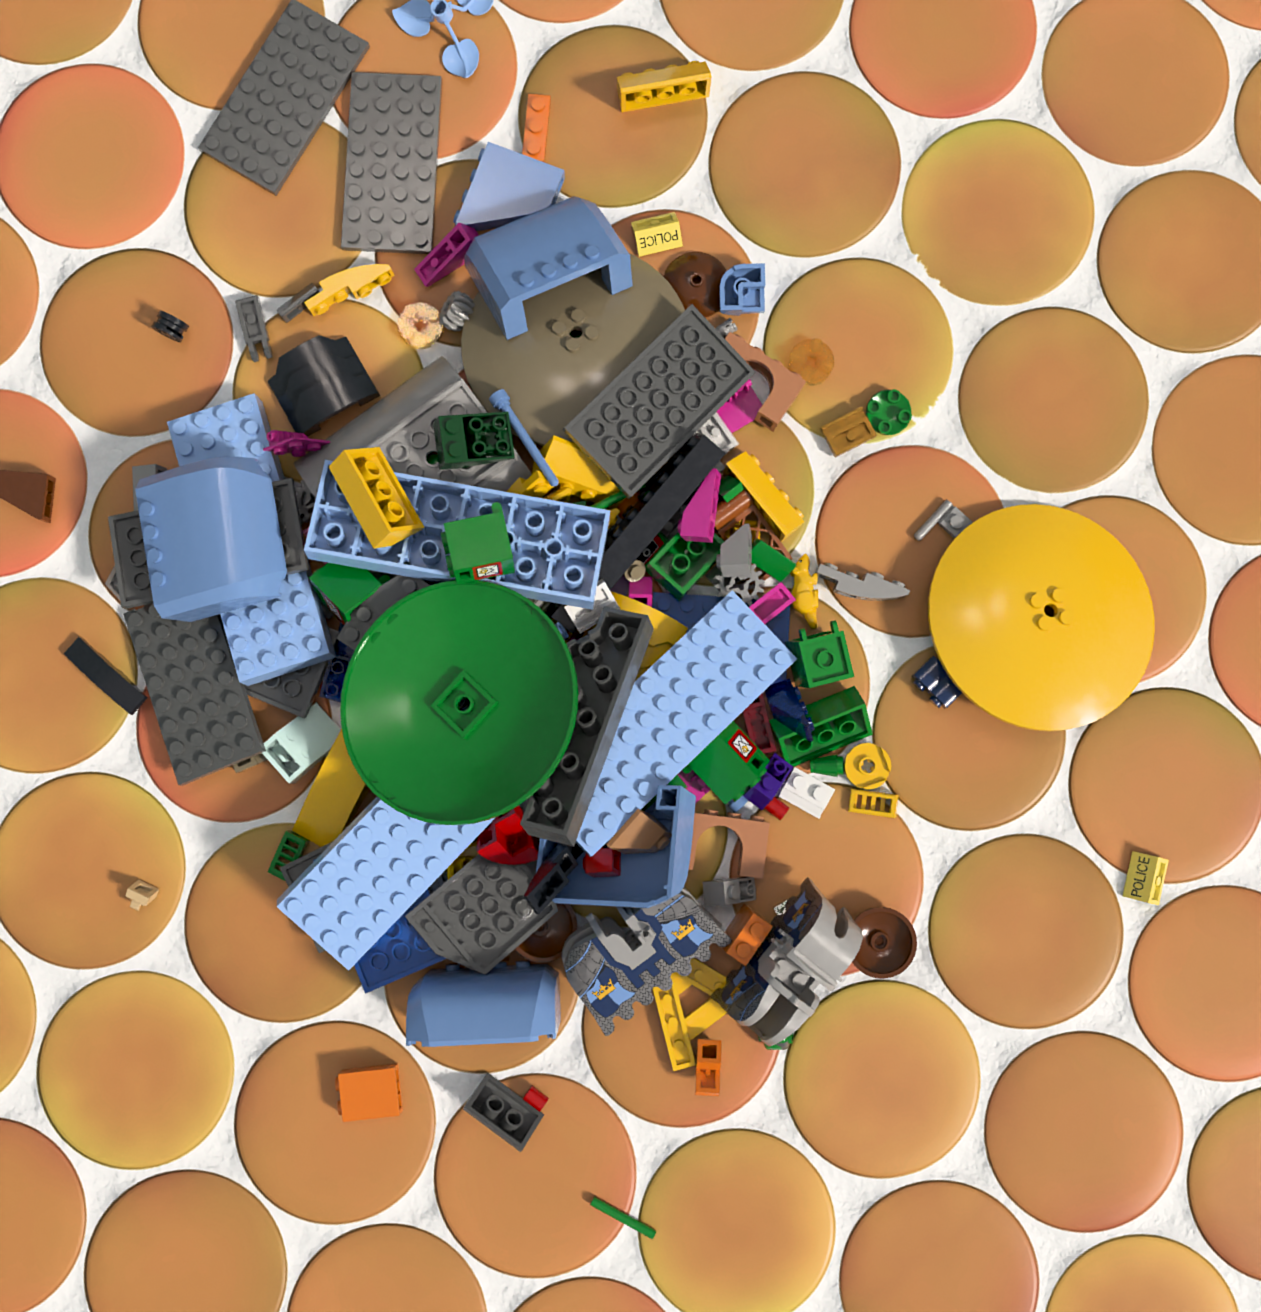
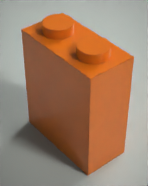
M743 904L725 930V933L732 939V942L722 948L727 954L746 966L773 926L757 912Z
M398 1063L342 1069L338 1077L335 1078L336 1091H340V1101H338L337 1109L338 1114L342 1115V1122L399 1116L403 1111Z

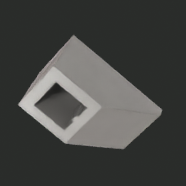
M753 877L726 878L703 882L704 905L726 906L756 900V887Z

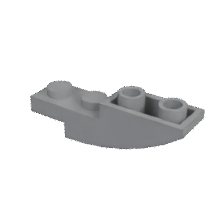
M830 563L820 564L815 572L818 577L835 583L833 593L854 599L868 601L893 600L905 597L910 592V590L905 588V584L895 580L892 583L883 579V575L876 572L866 573L862 580H859V575L846 571V574L837 571L838 567Z

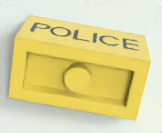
M675 212L631 222L639 257L683 246L680 225Z
M1132 851L1122 896L1159 905L1169 860Z

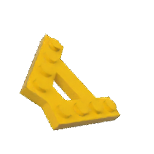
M696 958L690 960L692 972L688 976H681L677 972L671 974L673 984L670 990L663 991L659 987H653L673 1071L696 1066L690 1041L727 1013L719 1003L709 998L684 1017L679 994L691 985H694L711 996L716 989H722L727 983L726 976Z

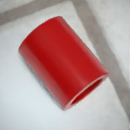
M774 796L764 809L778 820H781L790 807Z
M531 1086L523 1097L525 1102L539 1112L549 1099L534 1086Z

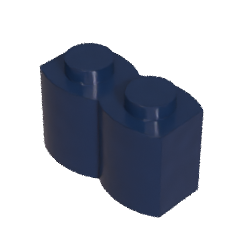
M935 656L930 657L912 675L915 679L913 684L921 692L926 690L931 696L929 700L937 708L941 706L944 709L948 708L962 694Z

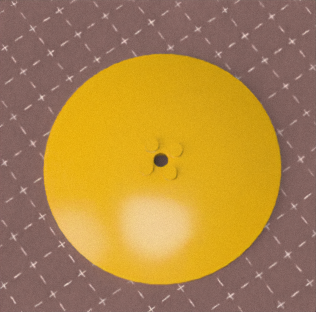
M1028 504L1006 507L979 518L965 528L947 547L938 562L930 585L928 597L929 630L933 646L944 670L955 686L971 702L989 715L1005 723L1038 731L1068 730L1092 723L1109 714L1129 697L1140 682L1149 663L1155 633L1154 611L1148 586L1139 567L1126 548L1107 530L1094 521L1070 510L1050 505ZM1045 606H1050L1053 608V617H1049L1045 614Z

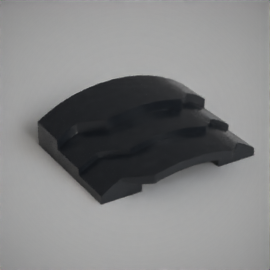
M318 335L298 345L279 357L276 374L267 381L296 433H304L307 437L321 430L320 423L350 406L358 403L361 407L380 396L347 337L333 340Z

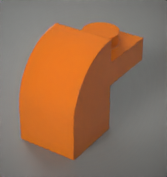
M698 1039L695 1095L719 1096L721 1040Z

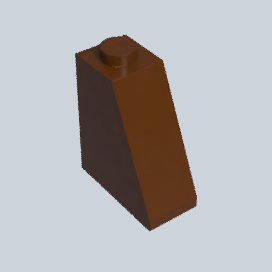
M0 470V498L38 520L51 523L56 478L42 473Z

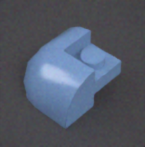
M765 263L738 264L725 272L719 287L720 312L722 314L740 316L741 314L765 312Z

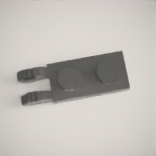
M258 295L236 300L235 303L245 343L249 348L252 361H259V354L255 347V344L262 343L266 358H273Z

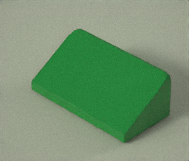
M758 538L752 544V563L779 582H782L797 565Z

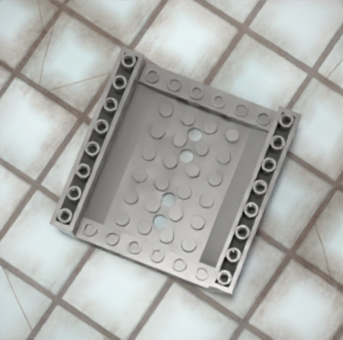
M440 356L328 437L326 440L330 441V443L321 446V450L309 451L305 456L294 462L297 471L315 498L325 460L334 461L343 450L380 447L393 472L504 492L519 477L527 480L532 475L515 449L514 459L466 468L439 470V463L429 464L427 462V457L430 453H437L433 423L438 416L487 413L464 380L443 356ZM369 570L377 580L383 575H388L390 580L397 576L395 574Z

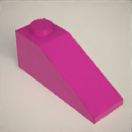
M458 223L418 264L414 270L426 287H429L465 264L464 256L474 237L479 236L475 228Z
M713 468L706 476L684 510L682 520L680 519L678 522V533L685 541L713 543L721 474L716 468Z

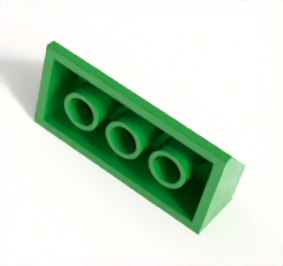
M855 686L769 720L782 758L793 767L873 735L866 704Z

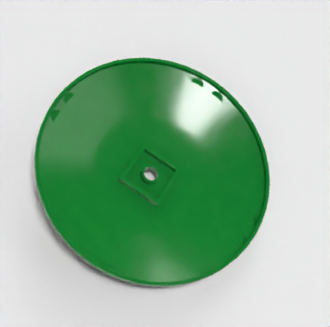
M456 580L430 585L409 594L387 609L372 624L356 647L345 674L341 693L340 711L344 742L350 759L364 783L376 796L396 811L420 821L439 825H467L490 820L505 814L530 798L548 780L560 763L575 727L578 709L577 675L570 650L562 634L553 621L526 597L504 586L485 581H472L457 585ZM468 698L470 701L469 708L461 711L459 708L461 700Z

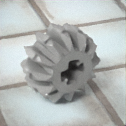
M460 291L453 292L451 296H448L439 315L440 323L444 327L455 332L462 330L465 320H470L468 314L473 313L472 308L475 306L472 302L473 299L469 298L470 296Z

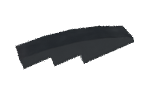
M78 637L64 653L80 671L130 715H133L148 698L122 671L116 669L85 639Z
M576 842L574 847L557 843L531 880L524 897L535 914L539 915L568 884L567 876L578 865L576 859L584 852Z

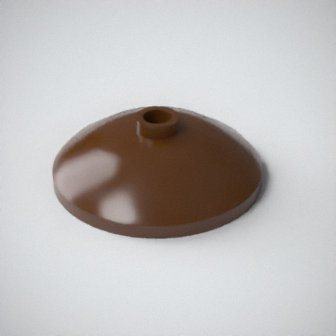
M689 252L674 259L667 267L663 277L677 293L684 309L686 310L693 304L705 318L714 315L720 310L719 287L721 278L726 272L723 264L715 257L703 252ZM694 278H699V279L701 280V282L698 283V284H695V283L693 282V279H694Z
M556 903L558 912L543 924L542 931L536 930L516 947L517 953L525 959L540 963L551 962L560 958L565 941L577 930L576 915L570 904Z
M874 907L860 913L854 921L862 930L863 940L859 952L852 961L855 967L870 977L880 979L897 976L906 970L913 961L917 950V937L910 921L900 912L887 907ZM879 936L882 937V943L876 945L875 939Z

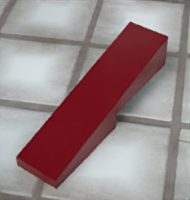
M761 693L742 713L748 737L764 754L777 750L765 707L764 696Z

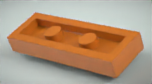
M528 94L522 154L545 163L551 96Z

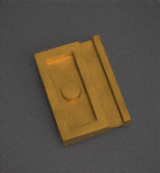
M862 406L820 428L835 458L877 436L870 421L865 416Z

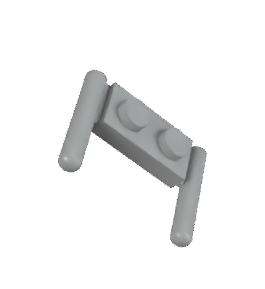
M946 499L914 534V538L918 541L922 540L936 523H939L938 525L955 539L973 522Z

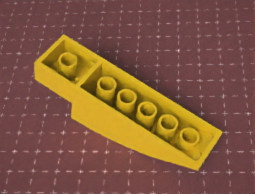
M342 729L319 770L292 831L320 847L334 841L349 826L370 790L350 759Z

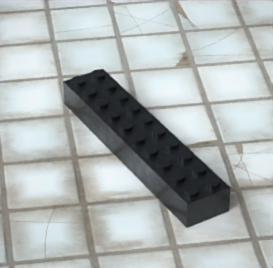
M695 433L684 444L680 452H676L667 461L669 465L664 471L660 469L652 478L653 484L649 488L645 487L639 493L637 503L634 506L630 505L623 512L622 516L624 518L619 524L615 523L608 530L607 534L609 536L605 542L599 580L603 579L609 590H611L726 454L704 434ZM552 603L547 609L550 616L573 634L577 628L563 605Z

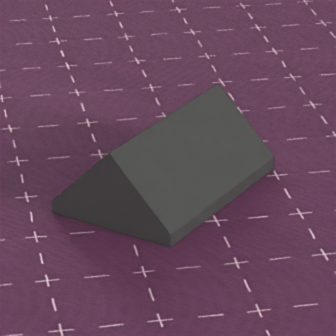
M489 1073L483 1078L463 1110L520 1152L524 1149L544 1116L542 1112L537 1111L525 1102L523 1098Z

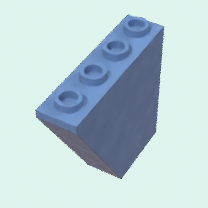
M488 142L486 148H482L479 153L478 161L480 163L478 168L473 169L470 182L472 183L469 190L466 189L463 193L462 208L456 211L453 222L455 226L458 223H462L475 228L476 231L494 229L554 205L565 180L564 170Z

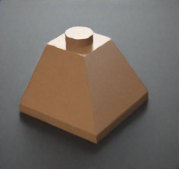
M638 808L606 845L610 849L623 854L656 853L667 847L672 833L653 815Z

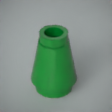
M835 754L810 759L811 773L833 777L844 775L843 756Z

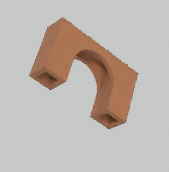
M729 332L725 340L753 370L761 373L769 384V396L759 409L754 420L774 432L802 391L806 381L797 372H791L785 368L780 361L765 355L760 348L748 344L742 336Z
M705 809L704 813L695 812L689 869L693 870L696 845L700 835L710 827L725 826L734 831L740 842L737 874L739 876L763 879L770 826L769 822L764 821V817L750 815V819H743L741 814L728 812L727 816H720L717 810Z

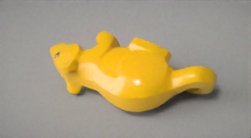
M803 554L796 562V567L790 572L791 576L794 577L791 594L796 599L791 605L798 613L805 617L811 629L818 628L816 618L818 589H813V585L817 584L818 576L817 573H814L812 576L809 574L810 560L807 554Z

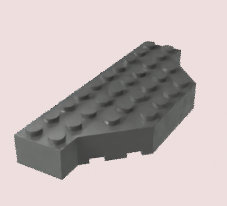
M603 607L595 628L589 630L586 636L566 643L574 662L578 684V709L575 727L569 745L555 771L528 798L529 802L520 822V825L528 835L574 847L654 630L648 615Z

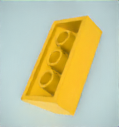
M691 61L687 65L681 66L669 65L659 70L646 69L642 73L636 74L628 72L617 77V91L621 113L709 97L712 76L706 61Z
M553 435L540 449V453L559 480L558 485L553 488L570 487L572 495L595 503L620 491L575 443ZM535 461L533 463L532 474L536 470L541 471ZM624 499L609 506L608 508H616L620 503L624 501Z
M380 447L343 450L330 464L329 469L373 549L392 546L425 528Z
M745 451L727 462L723 473L741 481L745 490L753 499L755 506L782 542L803 525L804 521L802 518L804 516L797 507L793 508L788 503L789 497L782 489L778 490L773 483L775 481L767 471L764 473L760 469L758 459L753 454L749 455Z

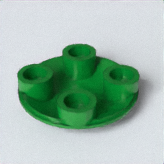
M883 390L876 393L869 400L866 407V416L877 433L895 435L904 430L912 418L911 406L908 399L898 390Z

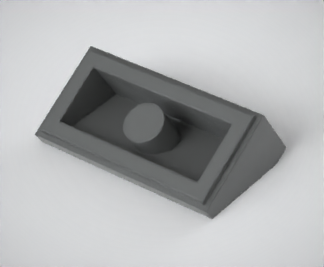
M311 283L276 311L288 323L307 308L304 302L318 294L319 290Z

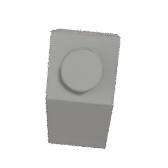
M744 524L721 544L720 554L716 556V564L718 569L721 568L723 577L751 576L752 533L749 524Z

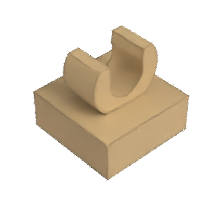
M138 879L127 889L125 896L132 899L130 907L139 911L141 905L147 906L157 897L159 889Z

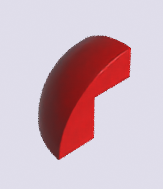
M517 806L505 814L497 816L489 827L479 834L477 852L484 858L496 863L507 865L524 864L538 860L539 841L537 837L528 835L520 825L524 811L520 806Z

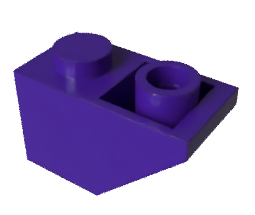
M776 753L769 759L770 761L765 767L767 771L760 777L761 780L754 787H749L744 794V797L760 810H763L772 801L793 768L791 764Z

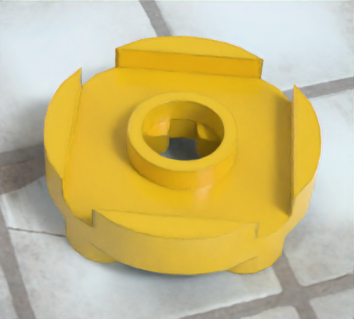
M862 743L854 746L844 758L845 775L858 788L875 789L885 783L891 771V760L887 752L871 743ZM866 759L868 762L873 763L869 773L861 768L864 764L863 761Z

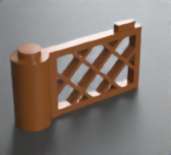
M745 489L728 503L724 500L717 503L714 530L724 542L728 539L725 532L731 527H742L745 524L746 516L753 511L757 517L756 527H750L751 530H755L753 542L758 538L759 531L767 532L770 535L768 545L775 550H780L788 559H793ZM764 572L758 578L766 580L770 575Z

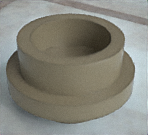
M636 559L623 575L628 581L637 582L645 575L646 567L642 561Z

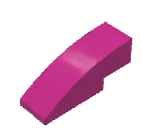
M780 582L749 608L766 625L796 599L784 584Z

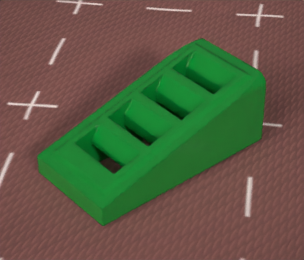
M287 830L267 872L285 881L282 872L275 869L277 865L281 867L286 865V863L280 861L281 856L290 861L302 857L309 840ZM289 840L298 844V849L289 845ZM285 848L294 852L295 856L293 857L285 853Z

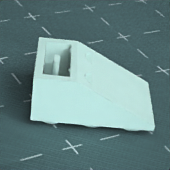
M316 702L311 706L306 718L297 716L264 743L266 751L262 754L289 784L296 783L329 753L341 729Z

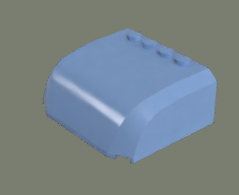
M576 196L474 237L464 256L465 267L507 340L528 331L523 300L601 268L602 280L612 295L633 286L630 254L597 205Z
M247 457L211 458L139 479L135 492L153 603L161 618L193 622L281 597L279 591L282 579L286 577L287 567L273 486L270 476L262 470L257 459Z
M658 785L657 799L645 812L653 815L672 833L667 847L656 853H621V876L597 878L585 873L583 858L586 853L583 852L576 859L578 865L567 876L568 884L552 901L557 904L650 908L664 903L679 894L684 888L688 876L696 796L682 786ZM540 838L536 872L558 842ZM607 841V842L604 844V847H605V848H609V847L606 845L609 841Z
M516 961V965H507L506 962H499L486 975L467 967L460 968V964H448L444 969H431L415 983L408 996L406 1046L416 1044V1041H421L422 1047L539 1041L538 1036L547 1035V1038L556 1039L561 1022L559 972L548 964H530V961Z

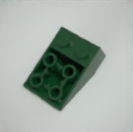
M508 412L438 416L433 423L439 470L466 468L515 458Z

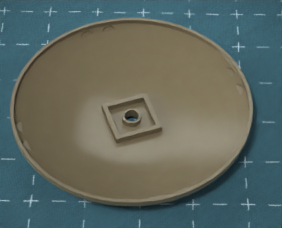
M630 254L632 287L612 295L602 280L601 268L523 300L528 331L507 340L480 292H478L472 301L475 304L472 308L473 313L468 314L470 320H465L461 339L463 367L468 384L487 413L502 412L492 406L489 398L496 391L504 389L510 397L509 406L534 444L544 446L553 435L573 442L562 429L685 311L677 293L670 283L651 265ZM574 330L582 333L579 338H573L569 334ZM510 424L511 433L518 436Z

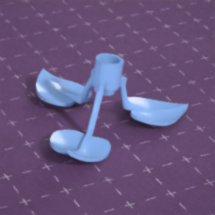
M411 0L401 7L392 10L393 16L401 29L413 37H422L429 33L430 22H434L435 18L440 24H445L455 45H450L444 50L442 56L443 65L448 72L462 78H468L474 73L479 62L478 48L471 39H464L458 42L449 24L453 18L451 9L462 12L469 10L472 15L480 16L491 9L494 0H457L461 6L454 5L452 2L447 3L446 0H434L431 5L427 0Z

